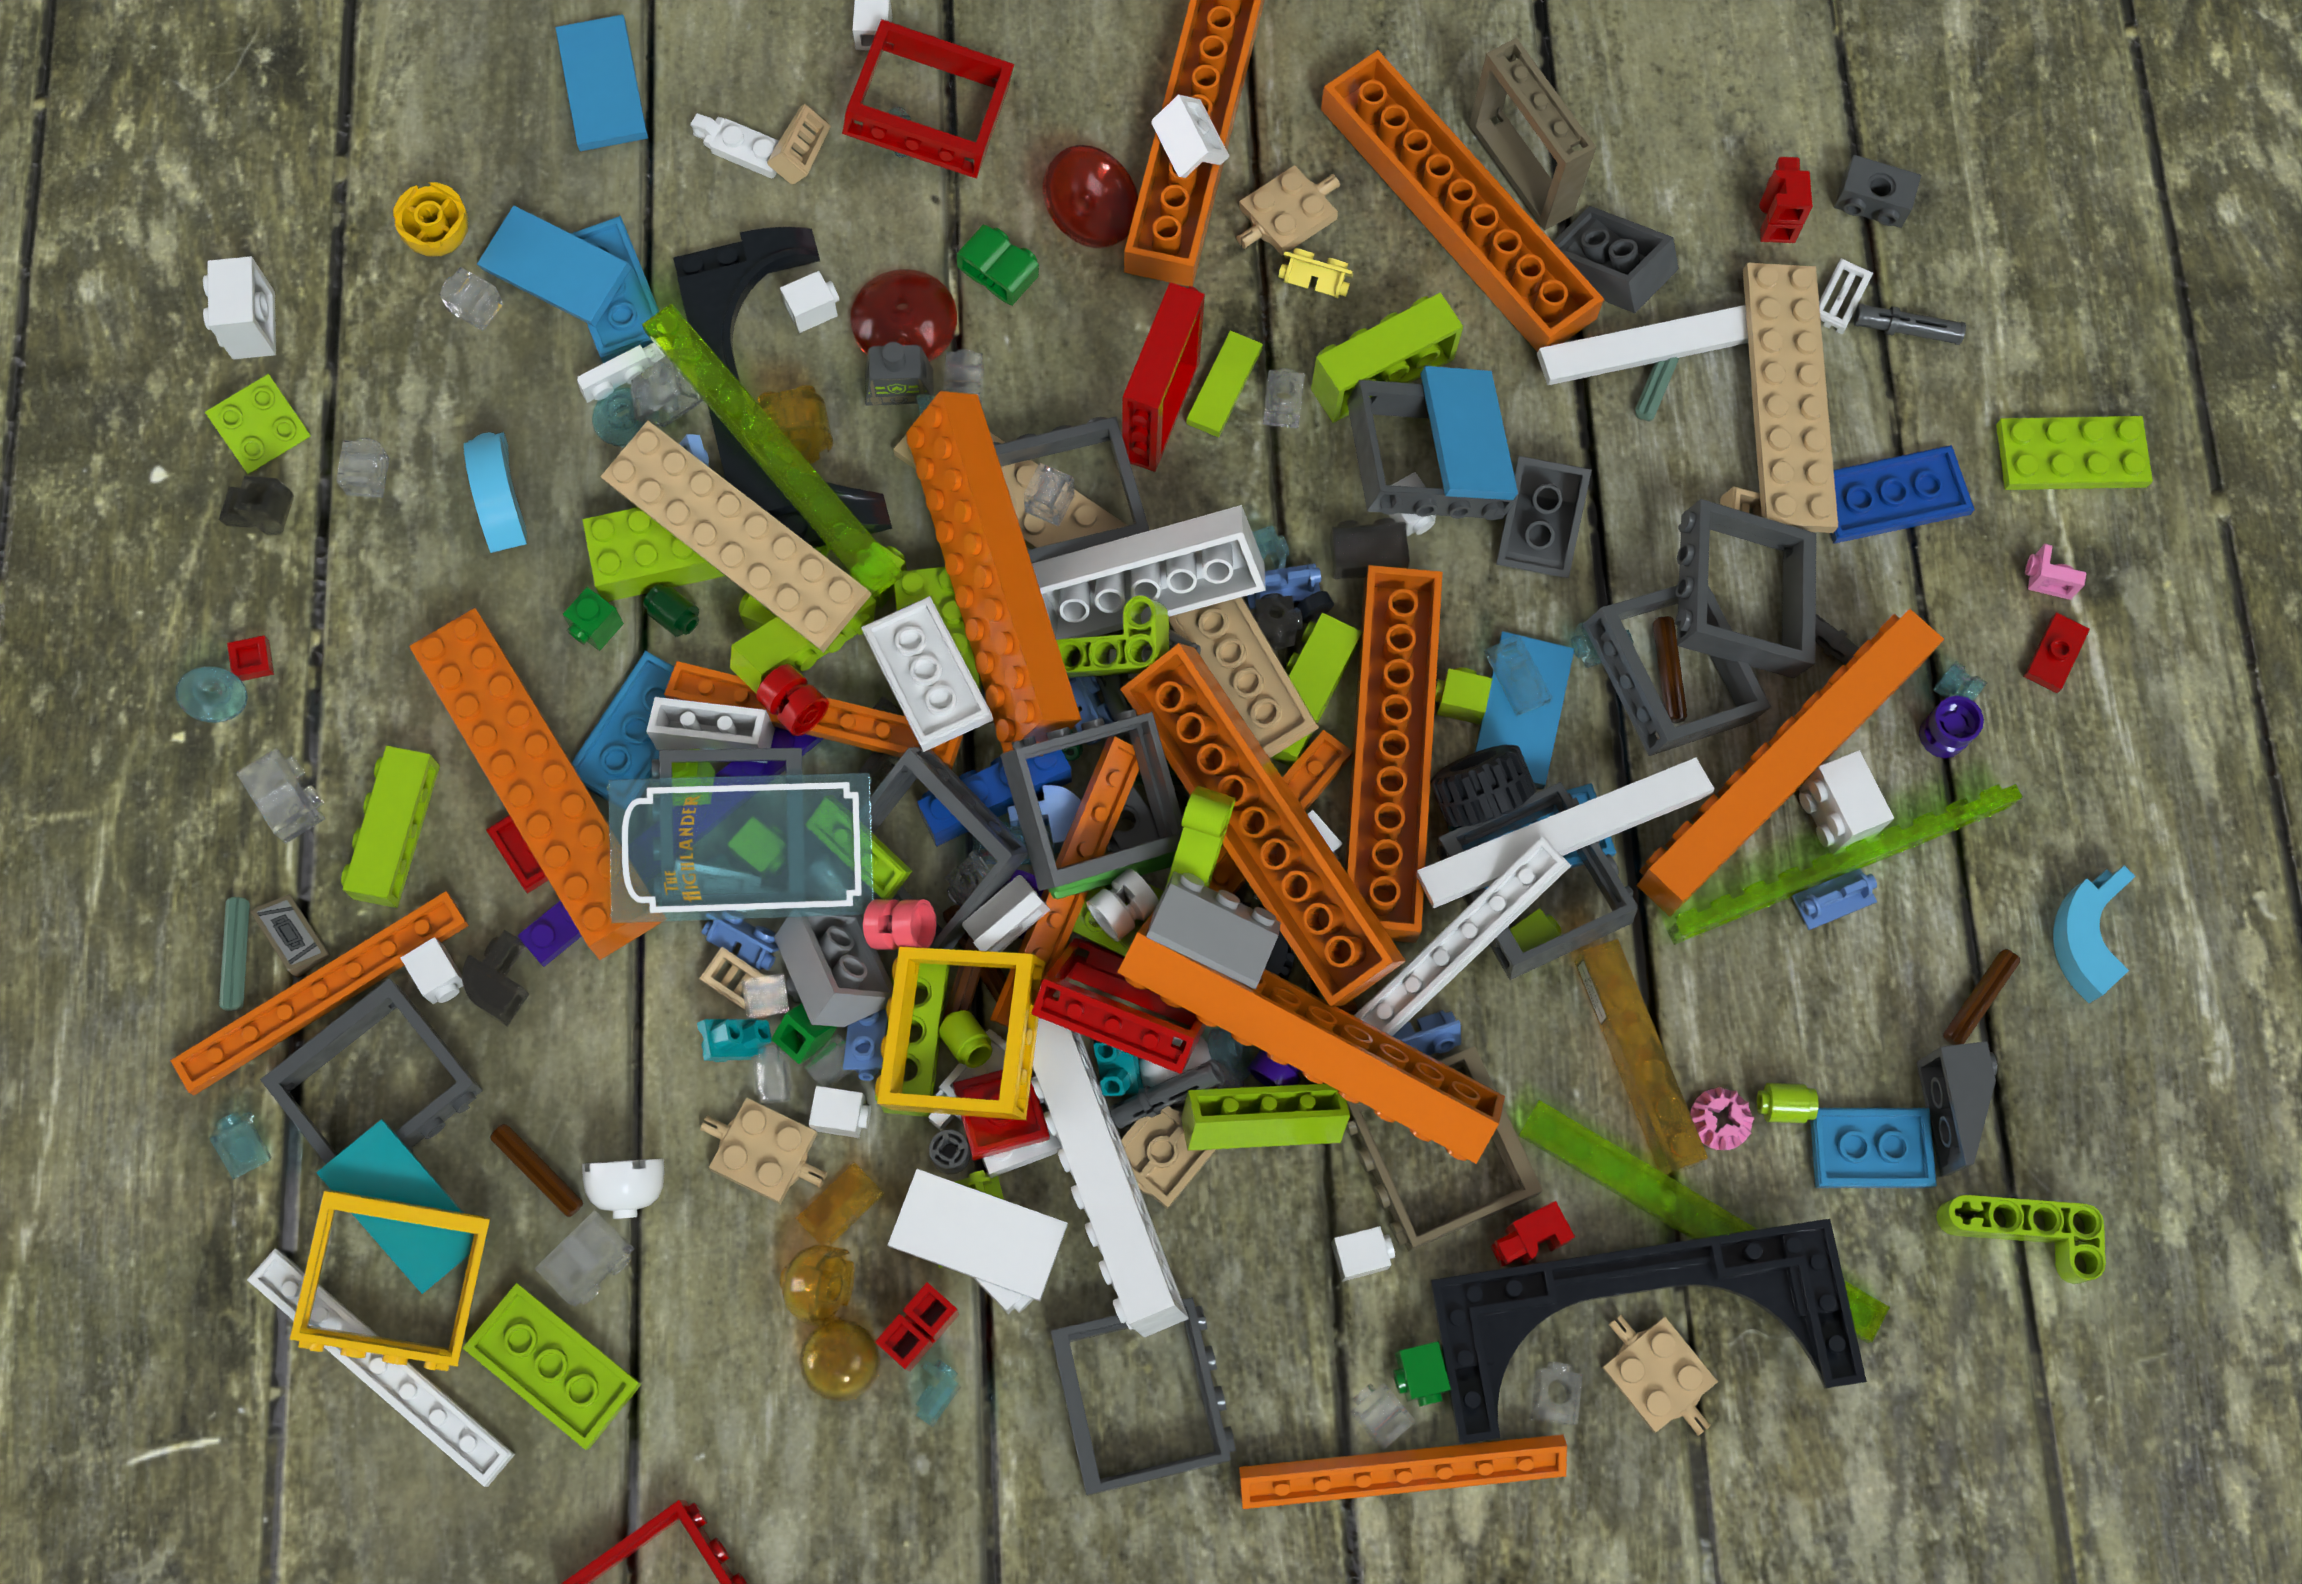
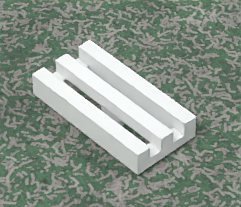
M1842 258L1840 259L1819 301L1820 318L1824 322L1823 326L1830 328L1832 325L1837 328L1836 332L1844 333L1873 275L1872 272ZM1843 269L1848 271L1849 274L1830 312L1823 311ZM1855 276L1861 277L1862 280L1843 318L1836 317Z

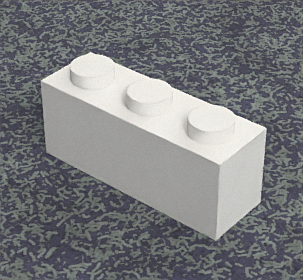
M655 697L646 732L657 750L771 748L775 728L767 711L763 709ZM752 761V762L767 763L768 761Z

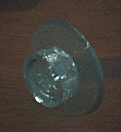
M634 388L615 389L607 398L597 402L592 414V424L597 435L608 444L625 447L647 421L655 425L657 420L656 407L651 398L644 392ZM628 409L629 413L622 415V417H617V413Z
M214 666L199 667L187 672L178 681L175 691L177 702L184 712L195 719L211 723L224 722L235 718L243 711L248 699L246 687L235 674ZM213 687V688H216L217 690H214V692H211V691H209L208 689H211V688Z
M1222 1028L1212 1029L1208 1037L1211 1059H1215L1220 1067H1227L1234 1077L1242 1080L1246 1079L1250 1075L1247 1067L1253 1060V1046H1246L1232 1038L1230 1032Z

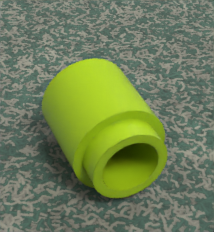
M963 1010L950 1013L945 1017L939 1029V1036L957 1061L969 1068H976L986 1063L993 1052L991 1039L972 1013Z
M1766 1083L1764 1090L1758 1091L1757 1111L1759 1114H1763L1766 1122L1806 1123L1807 1120H1815L1817 1117L1819 1106L1818 1094L1815 1088H1808L1806 1084Z

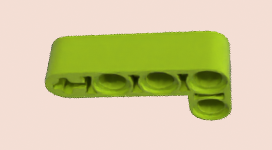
M1138 595L1132 597L1124 607V635L1056 639L1068 678L1141 673L1169 651V615L1166 607L1156 600ZM1150 606L1151 617L1143 624L1141 614L1145 608ZM1150 644L1152 654L1147 661L1143 662L1142 651L1144 647ZM1112 647H1115L1116 657L1113 662L1108 664L1106 660L1107 653ZM1079 649L1081 653L1080 661L1073 666L1071 661L1072 655Z
M1201 786L1195 788L1184 812L1181 824L1184 828L1166 886L1175 871L1181 875L1183 873L1193 874L1204 882V886L1209 888L1232 815L1235 797Z
M1961 1195L1941 1204L1937 1210L1936 1218L1938 1225L1944 1232L1953 1236L2055 1243L2056 1270L2059 1276L2067 1283L2080 1284L2100 1277L2105 1270L2104 1220L2100 1211L2092 1205ZM1958 1209V1213L1961 1215L1977 1214L1976 1217L1963 1222L1962 1217L1955 1215V1210ZM1995 1209L2000 1210L2006 1218V1226L2004 1228L2000 1227L1994 1220L1993 1214ZM2035 1212L2042 1215L2045 1220L2044 1231L2037 1228L2034 1224L2033 1216ZM2074 1215L2083 1220L2085 1225L2084 1233H2080L2074 1227ZM2076 1255L2082 1257L2086 1263V1272L2084 1274L2075 1266L2074 1260Z

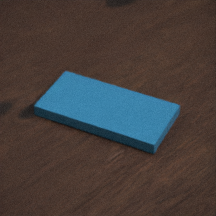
M624 15L555 27L579 151L648 139Z
M514 205L477 263L482 270L594 327L632 268L628 262Z
M621 216L571 233L628 262L632 267L597 325L594 327L587 323L602 363L639 345L644 348L664 337L667 340L670 339Z
M1425 366L1420 375L1445 496L1514 500L1518 490L1492 371Z
M1502 631L1491 676L1493 679L1486 712L1480 725L1475 752L1499 745L1519 746L1535 787L1544 789L1575 648Z
M647 651L643 653L572 761L573 766L589 791L625 811L633 800L642 796L652 780V759H659V750L654 746L646 730L654 698H666L664 693L674 669L673 665Z

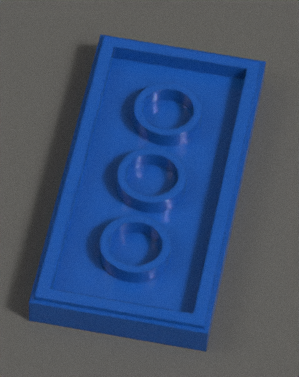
M1952 445L1834 470L1838 528L1834 533H1830L1833 544L1971 515L1975 509Z

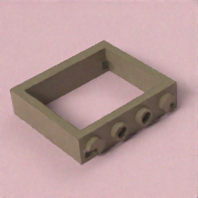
M1516 37L1486 53L1469 126L1545 231L1574 215L1596 146ZM1507 94L1557 161L1553 179L1550 178L1502 111ZM1497 116L1501 123L1494 125L1490 119ZM1578 144L1583 148L1580 151L1572 149V147Z
M1475 1046L1440 1061L1457 1071L1461 1070L1462 1074L1496 1091ZM1347 1101L1350 1118L1346 1130L1350 1136L1356 1135L1362 1148L1357 1150L1360 1162L1366 1172L1372 1170L1378 1185L1374 1186L1376 1197L1383 1209L1389 1208L1395 1221L1390 1223L1393 1235L1399 1245H1406L1408 1252L1534 1198L1543 1191L1503 1106L1499 1125L1492 1138L1517 1190L1417 1234L1361 1113L1371 1108L1361 1102L1352 1103Z

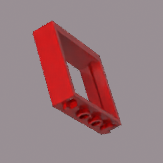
M881 19L847 106L842 134L977 179L1009 89L1015 64ZM886 51L995 88L977 141L973 142L863 105L882 52ZM855 120H856V121L862 122L863 125H860V124H857V123H854V122H855ZM965 157L973 159L974 163L965 160Z
M1169 282L1122 398V437L1130 464L1156 472L1200 363L1205 294L1199 292L1193 286L1189 285V288Z
M1075 937L1043 978L1031 1015L1182 1074L1207 1025L1200 1022L1196 1018V1014L1183 1007L1174 1008L1161 1000L1159 994L1147 988L1139 989L1130 985L1125 980V976L1117 973L1125 958L1124 956ZM1080 947L1090 952L1087 958L1080 955L1075 957L1076 950ZM1071 979L1191 1027L1189 1030L1069 983ZM1174 1037L1183 1040L1180 1047L1172 1044Z
M678 1500L561 1584H591L679 1520L720 1584H747V1582L739 1572L734 1576L725 1563L730 1558L729 1554L717 1537L710 1540L703 1528L707 1524V1520L696 1503L693 1502L691 1505H688L685 1500Z

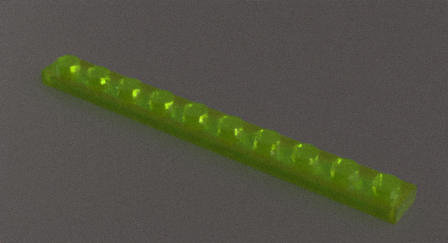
M672 303L642 324L645 333L858 582L870 591L873 599L903 577L902 570Z
M2000 784L1992 786L1979 793L1980 799L1970 803L1967 798L1960 799L1946 807L1947 812L1935 816L1933 811L1923 814L1912 821L1913 826L1903 830L1900 825L1891 827L1879 834V840L1869 844L1866 839L1859 840L1845 848L1847 853L1834 857L1832 852L1822 855L1811 862L1812 867L1800 871L1798 866L1780 873L1777 876L1779 880L1766 885L1765 881L1761 880L1744 888L1745 894L1732 899L1731 895L1727 894L1709 903L1711 908L1698 913L1696 908H1692L1682 912L1675 917L1677 922L1667 932L1673 944L1676 945L1791 898L1792 895L1858 868L1862 869L2007 810L2023 798L2016 784L2002 789Z
M1540 1100L1535 1104L1518 1134L1519 1137L1691 1239L1758 1230ZM1844 1280L1856 1336L1866 1343H1871L1890 1307Z

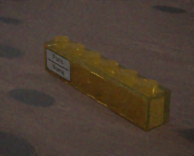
M1615 939L1583 950L1575 959V966L1661 1178L1698 1166L1707 1160L1708 1156L1619 940Z

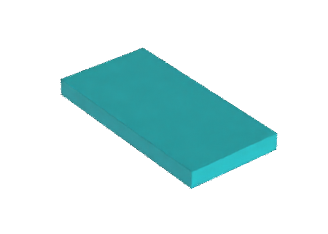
M383 1118L316 1172L325 1184L334 1191L464 1213ZM352 1213L421 1294L426 1292L470 1255L474 1237L473 1233Z

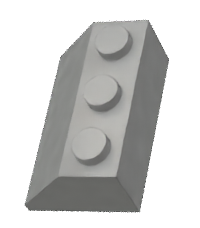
M1174 871L1154 910L1146 937L1256 989L1279 936L1281 922L1277 921L1271 912L1263 908L1255 907L1252 909L1241 904L1240 899L1228 891L1219 890L1217 892L1204 886V882L1193 874L1183 873L1181 875Z
M814 907L794 908L775 934L774 939L811 1025L846 1027L885 1009L888 999L892 997L893 985L877 950L870 948L865 940L863 920L860 913Z

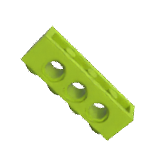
M923 963L919 965L916 989H924L928 992V996L923 1003L914 1004L911 1026L921 1028L923 1033L918 1041L908 1045L906 1064L916 1066L918 1071L912 1080L903 1081V1094L934 1095L941 1042L939 1029L945 1011L950 965ZM891 976V983L894 986V980ZM881 1106L884 1113L929 1117L931 1114L897 1111Z

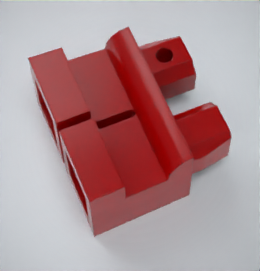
M1779 157L1775 164L1776 170L1774 169L1772 176L1769 178L1766 190L1759 203L1761 211L1767 214L1760 228V242L1796 243L1803 224H1805L1813 207L1810 171L1800 170V158Z
M1554 1201L1514 1221L1505 1229L1507 1235L1496 1240L1490 1247L1501 1268L1520 1259L1524 1266L1537 1255L1539 1244L1546 1242L1552 1252L1566 1245L1575 1238V1235L1557 1202Z
M928 1282L902 1310L906 1316L903 1317L899 1313L875 1341L879 1347L908 1371L915 1367L959 1316L958 1309Z

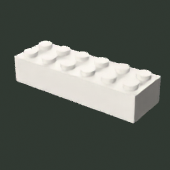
M1242 505L1032 563L1056 639L1096 637L1122 630L1124 607L1132 597L1138 595L1146 596L1163 604L1170 617L1266 591L1264 561ZM1150 606L1145 608L1141 614L1143 624L1151 617Z

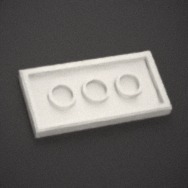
M930 596L861 627L923 752L993 721L988 705Z
M916 1169L888 1246L1040 1301L1068 1223Z

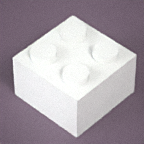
M252 256L209 260L208 275L203 277V287L208 297V308L203 310L206 328L212 330L219 346L224 347L232 359L276 355L275 291Z
M1860 750L1819 766L1799 788L1800 803L1808 814L1811 813L1817 825V837L1824 847H1828L1832 856L1873 840L1895 819Z

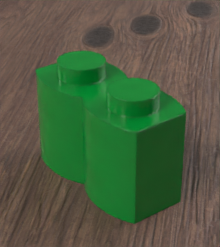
M983 224L957 253V267L975 282L985 286L997 298L1011 306L1039 277V264L1037 263L1036 256L1027 248L1020 249L1010 244L1008 236L999 228L992 229Z

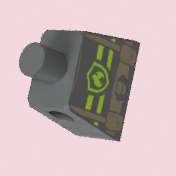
M890 342L885 346H872L869 348L865 368L866 406L931 403L934 399L933 368L921 346L901 345L897 342Z

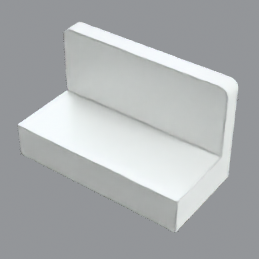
M1178 94L1152 119V126L1178 177L1186 178L1202 162L1221 165L1230 157L1200 99Z
M1018 875L962 923V926L974 940L973 943L979 951L1001 952L1051 909L1025 878Z

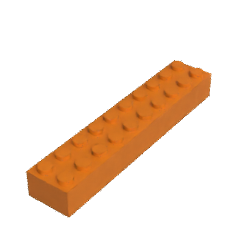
M1190 0L1161 111L1178 94L1200 99L1226 150L1228 149L1265 0ZM1155 132L1124 251V273L1184 286H1193L1224 162L1221 165L1202 162L1186 178L1178 177Z
M1379 50L1324 86L1321 111L1537 352L1539 348L1564 343L1597 319L1604 298Z
M940 391L906 432L907 444L913 455L916 473L921 481L926 498V506L930 511L935 527L936 539L940 544L945 560V568L955 593V601L964 622L965 634L970 642L975 658V666L985 691L986 703L993 716L996 736L1000 741L1003 753L1014 750L1012 742L1035 736L1036 743L1048 741L1046 733L1069 727L1071 730L1082 719L978 394Z
M1368 565L1363 592L1362 635L1359 650L1344 870L1392 941L1416 943L1422 930L1424 890L1416 875L1417 870L1424 868L1426 862L1443 572Z
M474 608L410 645L411 651L586 944L599 960L605 958L667 920L663 912L650 913V903H639L630 896L623 876L621 842L477 609ZM628 856L629 876L634 892L639 897H654Z
M1911 609L1901 618L1893 614L1879 629V632L1871 640L1868 639L1853 655L1854 657L1846 665L1843 664L1830 677L1828 683L1820 691L1817 690L1803 704L1801 710L1794 717L1791 716L1777 730L1773 738L1768 743L1765 742L1750 757V760L1743 767L1746 772L1739 768L1717 793L1720 798L1713 794L1691 819L1694 824L1687 820L1671 836L1672 838L1665 845L1668 848L1667 851L1661 846L1653 853L1639 871L1643 877L1637 884V887L1671 917L1772 816L1812 773L1927 660L1943 642L1944 638Z
M1178 643L1120 688L1132 708L1136 710L1137 716L1153 712L1165 758L1190 796L1197 786H1201L1236 798L1223 845L1265 909L1271 912L1277 921L1281 922L1280 932L1330 1007L1346 1005L1406 962L1194 647Z
M1154 911L1139 929L1117 972L1125 976V980L1130 985L1139 989L1147 988L1159 994L1161 1000L1174 1008L1183 1007L1196 1014V1018L1203 1024L1210 1027L1219 1026L1230 1032L1232 1038L1246 1046L1254 1045L1267 1052V1056L1274 1062L1281 1065L1290 1064L1301 1070L1308 1080L1317 1084L1325 1083L1337 1089L1339 1095L1352 1103L1361 1102L1374 1109V1113L1381 1119L1388 1122L1397 1121L1410 1128V1132L1415 1137L1427 1142L1432 1140L1444 1146L1446 1151L1454 1158L1462 1161L1468 1159L1477 1164L1499 1125L1505 1099L1504 1095L1336 1006L1330 1007L1325 1000L1264 969L1256 989H1253L1147 938L1146 935Z

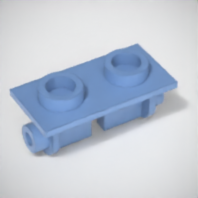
M1315 564L1265 571L1266 591L1247 595L1249 609L1301 602L1311 594L1321 591L1319 567L1316 568Z
M1094 676L1069 678L1077 707H1082V711L1079 712L1082 720L1075 725L1077 731H1082L1081 723L1103 718L1105 725L1113 723L1107 705L1101 703L1096 693L1100 690ZM1101 739L1087 742V745H1093Z
M1858 868L1792 895V898L1808 930H1811L1877 903L1873 894V889L1877 888V881L1872 874L1865 875L1861 868Z
M735 910L711 911L706 914V917L714 921L709 920L702 930V934L707 936L706 941L719 948L723 947L731 953L737 942H739L742 946L737 954L738 958L758 970L764 968L768 971L771 969L776 959L771 953L779 950L774 939L775 932L763 926L754 927L743 921L744 916Z
M886 1008L848 1025L843 1070H855L859 1073V1079L864 1081L873 1080L874 1075L879 1072V1069H882L881 1043L884 1036H886L888 1023Z
M1444 1010L1417 1019V1024L1421 1031L1415 1033L1411 1023L1407 1022L1392 1036L1426 1055L1445 1053L1455 1046L1461 1045V1025L1459 1020H1455L1452 1011L1445 1013Z

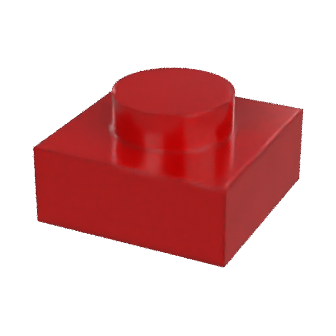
M265 635L227 643L231 676L236 682L274 675L270 643Z

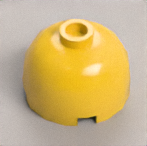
M429 182L430 186L418 188L417 185L410 187L398 198L393 208L395 227L400 238L414 252L425 256L436 257L452 253L462 244L468 232V214L459 194L451 187L438 182Z

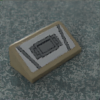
M290 894L250 911L286 969L295 977H300L331 956Z

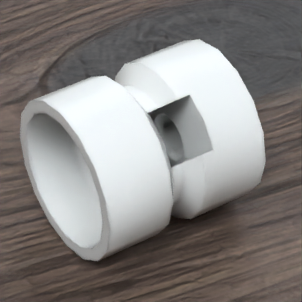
M1130 868L1112 881L1111 890L1102 889L1086 903L1095 921L1117 942L1135 928L1136 919L1141 921L1147 919L1159 902L1146 881Z

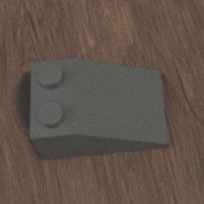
M1589 206L1553 241L1606 302L1632 313H1636L1679 269L1674 238L1672 236Z
M1518 455L1514 474L1518 490L1517 500L1506 514L1496 565L1569 578L1592 470Z
M1987 1041L1939 1047L1917 1061L1926 1108L1930 1109L1932 1138L1941 1177L1952 1175L1973 1165L1975 1162L1996 1082L1995 1075L1997 1074L1996 1057L1993 1052L1989 1051Z

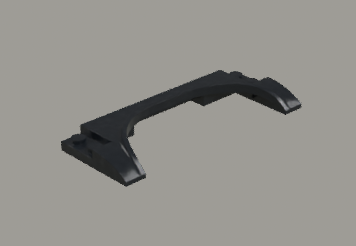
M771 227L740 232L742 240L740 242L673 257L726 481L813 548L892 529L883 494L836 485L793 470L779 461L764 447L749 420L733 352L735 322L746 297L767 274L820 261L812 229L803 227Z
M1830 1219L1433 1279L1430 1281L1444 1365L1451 1388L1449 1395L1459 1444L1500 1438L1498 1400L1503 1376L1518 1346L1538 1324L1556 1312L1577 1303L1666 1288L1698 1286L1720 1289L1736 1294L1761 1307L1777 1319L1800 1344L1815 1368L1824 1389L1867 1382Z

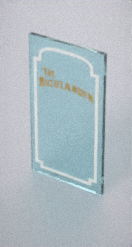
M870 773L608 780L611 873L610 918L612 923L864 915L868 904L873 900L870 784L872 779Z

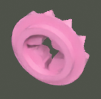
M1718 1087L1705 1091L1694 1101L1690 1111V1124L1694 1134L1704 1145L1715 1150H1731L1740 1146L1751 1134L1754 1117L1749 1109V1102L1739 1096L1737 1091ZM1729 1106L1727 1118L1732 1121L1733 1125L1725 1124L1715 1132L1718 1119L1713 1116L1712 1111L1719 1113Z

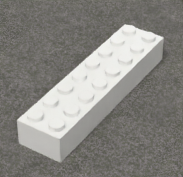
M1039 1018L1032 1068L1036 1076L1031 1078L1033 1088L1039 1100L1043 1099L1049 1109V1112L1044 1113V1117L1053 1136L1057 1135L1059 1142L1063 1146L1057 1152L1066 1173L1070 1171L1076 1182V1185L1071 1187L1076 1204L1080 1210L1084 1208L1086 1215L1090 1219V1222L1085 1224V1229L1093 1247L1098 1246L1104 1257V1260L1099 1262L1104 1280L1107 1285L1112 1284L1118 1295V1298L1113 1300L1117 1316L1121 1323L1126 1322L1130 1330L1134 1329L1143 1337H1147L1189 1319L1118 1130L1112 1120L1105 1096L1102 1095L1099 1080L1081 1034Z

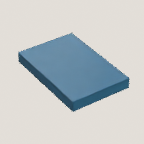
M1818 1108L1816 1119L1810 1120L1815 1188H1934L1937 1186L1929 1108Z

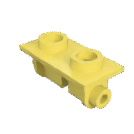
M1294 248L1293 253L1284 251L1285 259L1290 260L1289 265L1282 264L1278 277L1284 279V283L1308 289L1313 276L1318 278L1315 287L1316 292L1339 298V295L1347 296L1350 283L1344 282L1345 276L1353 278V271L1347 269L1348 263L1333 258H1328L1327 263L1313 260L1314 253Z

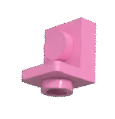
M2044 544L2036 554H2031L2027 561L2025 574L2030 576L2028 590L2071 600L2084 587L2086 572L2074 570L2072 566L2066 564H2050L2052 545Z

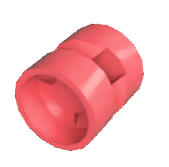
M875 899L868 904L864 913L863 933L865 940L870 948L875 950H896L899 947L929 948L936 934L935 911L931 903L925 899H904L901 901L896 899Z

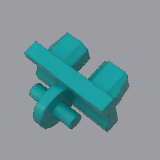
M704 1019L697 1023L698 1030L704 1039L701 1044L704 1061L759 1060L766 1057L764 1046L772 1042L770 1026L767 1020Z
M1093 1039L1102 1095L1122 1096L1123 1094L1138 1093L1139 1089L1143 1088L1138 1057Z

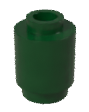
M663 584L654 586L647 593L643 601V606L647 609L648 616L675 637L690 634L699 623V608L671 586L665 587Z

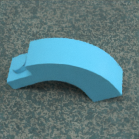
M491 432L482 433L473 440L464 443V456L479 521L490 553L527 544V532L511 479L508 442L504 432L499 434Z
M2125 865L2114 873L2106 869L2092 882L2089 879L2082 881L2066 895L2056 914L2053 928V943L2057 961L2068 982L2088 1003L2103 996L2129 971L2107 948L2100 932V917L2104 907L2136 877Z

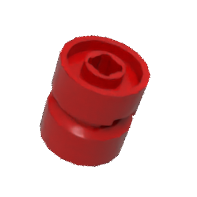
M785 664L774 669L766 676L757 690L756 698L772 715H778L777 719L793 736H800L812 730L822 720L829 708V701L816 687L807 685V679L793 665Z

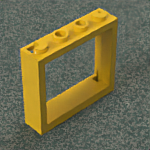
M899 947L898 958L894 960L892 965L893 994L888 999L886 1006L889 1022L887 1035L884 1036L881 1043L882 1072L875 1084V1093L878 1098L877 1104L897 1111L1026 1120L1039 1017L1031 1015L1044 978L1046 962L1034 954ZM920 963L1016 969L999 1100L902 1093Z
M325 1190L289 1340L299 1341V1348L310 1349V1351L323 1352L325 1345L341 1348L340 1355L353 1358H365L366 1352L382 1354L383 1362L397 1365H407L408 1359L425 1361L424 1368L429 1370L448 1371L449 1365L458 1366L491 1218ZM335 1210L474 1234L449 1348L309 1326Z

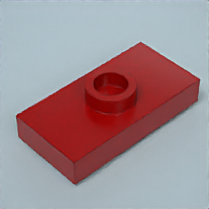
M2056 612L2052 616L2023 677L2055 693L2060 692L2090 628Z

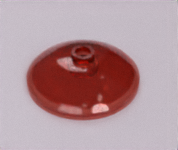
M1071 146L1057 154L1050 161L1044 173L1043 197L1045 205L1054 223L1070 239L1091 248H1108L1120 243L1129 235L1138 201V194L1129 173L1112 155L1093 146Z
M893 270L873 278L859 291L851 309V327L857 344L867 355L869 348L872 346H885L887 343L897 342L901 345L921 346L930 362L940 356L953 340L957 329V309L949 290L935 277L917 270ZM899 304L908 305L907 308L902 310L896 308Z

